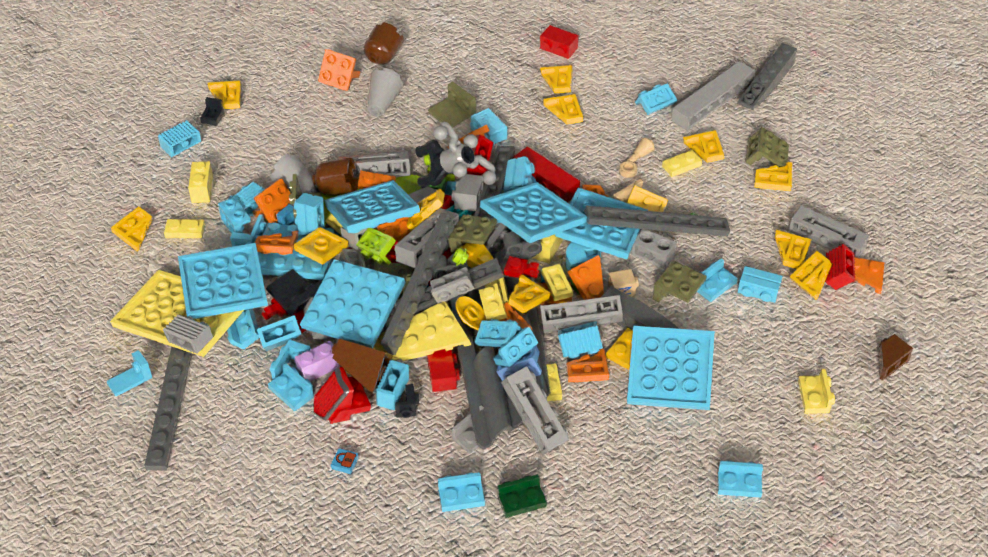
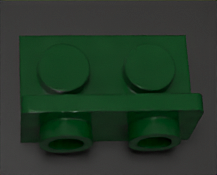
M538 474L528 475L515 481H506L497 486V497L505 518L547 507V501L540 487V477Z

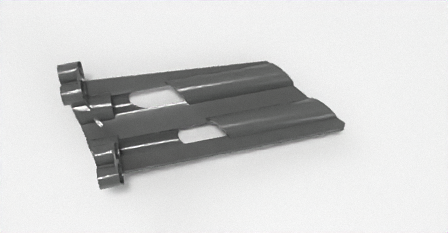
M509 232L503 236L504 248L496 252L493 258L498 259L504 274V268L509 256L526 259L529 264V259L541 252V242L537 240L529 243L515 232ZM454 254L449 259L441 255L439 263L432 273V277L437 279L464 267H467L468 270L471 267L468 266L467 260L464 265L456 266V263L452 261ZM504 275L508 297H510L511 293L514 292L515 285L519 282V278ZM524 275L525 277L533 281L532 277ZM484 285L448 300L450 310L471 345L465 347L463 344L458 345L457 348L476 444L483 450L492 446L495 439L503 431L508 430L509 434L523 422L501 384L502 380L497 373L498 365L493 360L501 347L486 346L476 356L472 336L477 334L478 330L465 324L456 310V300L462 296L475 300L483 308L479 290L485 288ZM536 306L525 312V315L522 317L532 327V332L538 341V344L535 345L540 351L537 363L542 373L536 376V383L548 396L551 391ZM526 392V394L523 395V397L526 396L528 398L529 393ZM482 405L484 409L480 411L479 406Z

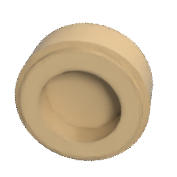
M631 161L621 163L619 168L620 175L625 178L636 176L637 165Z

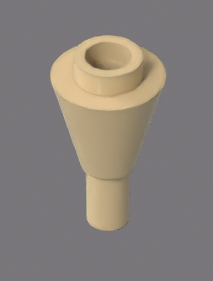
M642 138L634 154L627 161L635 162L655 150L653 141L649 138Z

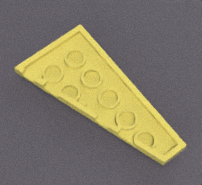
M441 302L413 316L409 329L403 337L402 344L398 348L396 355H393L392 360L402 359V361L431 355L434 351L446 349V351L452 350L454 346L462 344L464 347L469 346L471 343L447 303ZM384 331L379 335L373 349L387 353L381 345V341L386 333Z

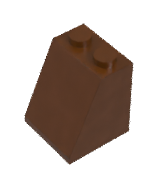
M338 339V342H335L332 348L333 359L367 390L376 393L379 382H381L382 376H384L383 373H385L386 367H388L393 355L343 339Z

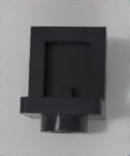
M206 97V108L200 117V121L202 124L217 126L225 113L223 101Z
M413 384L405 385L407 401L395 403L396 418L417 416L416 404H419V393L414 392Z

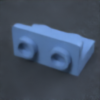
M534 346L510 367L498 365L497 373L503 381L506 377L525 367H528L529 371H532L535 376L541 375L542 370L537 363L540 353L537 346Z

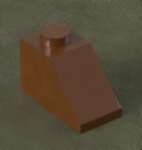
M896 334L888 339L884 338L879 344L880 349L877 356L879 378L882 381L907 363L912 354L913 348Z

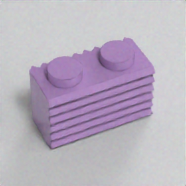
M331 341L295 356L296 369L301 377L312 381L341 367L333 359V344Z

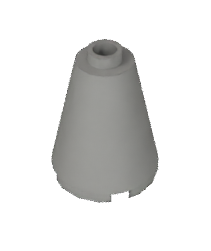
M376 68L371 73L367 110L372 116H382L403 87L404 81H401V76L391 69L383 68L378 70Z
M292 153V155L286 154L281 157L273 167L275 169L274 173H270V179L273 182L283 179L289 191H291L290 181H292L293 174H297L302 194L320 192L317 186L313 184L312 175L295 153Z

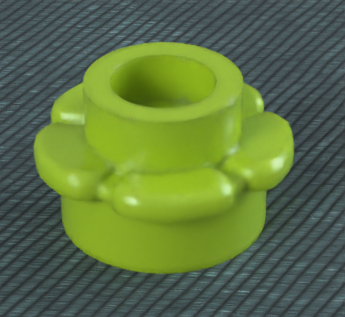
M459 247L454 253L452 261L456 263V266L464 265L469 256L466 253V248L462 249Z

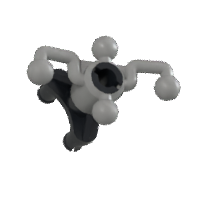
M442 122L440 126L434 129L433 136L437 140H430L415 149L418 157L421 158L429 155L431 162L429 174L421 176L417 180L418 186H421L420 188L439 185L448 174H454V176L462 178L466 175L468 167L474 169L478 164L488 169L482 175L484 176L485 184L492 185L496 181L494 165L484 157L474 155L472 149L478 144L477 137L473 134H468L464 138V144H462L458 140L457 133L448 122ZM449 135L451 137L449 149L444 150L437 140H444Z

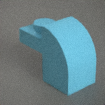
M571 242L566 249L565 266L567 271L597 255L601 258V251Z

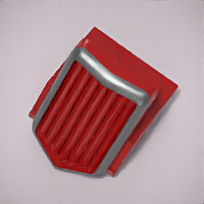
M343 367L336 368L314 396V414L325 421L329 420L330 424L348 421L352 414L367 412L371 409V404L361 383L353 376L348 377Z

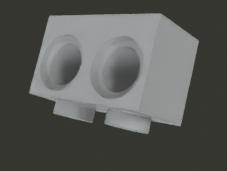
M642 229L634 242L631 255L665 269L675 256L677 242L647 229Z

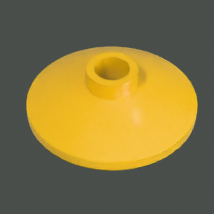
M466 296L459 297L456 300L455 306L461 320L473 329L479 330L481 321H487L484 309L475 300Z

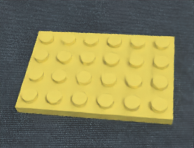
M158 270L110 321L112 326L187 351L184 348L169 343L163 331L166 325H169V322L174 320V317H177V314L187 317L181 276ZM244 310L194 319L199 323H207L213 335V338L196 355L204 357Z

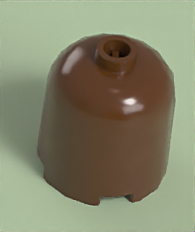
M383 22L381 25L376 24L363 47L364 54L372 63L378 65L389 63L401 48L404 38L403 35L400 36L396 32L397 28Z
M353 158L321 162L312 176L313 184L324 195H343L357 191L358 177H354L353 170L356 169Z

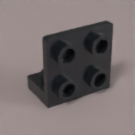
M292 269L268 285L266 290L290 316H294L305 308L311 297L315 296L322 282L319 281L315 285L312 283L308 285Z

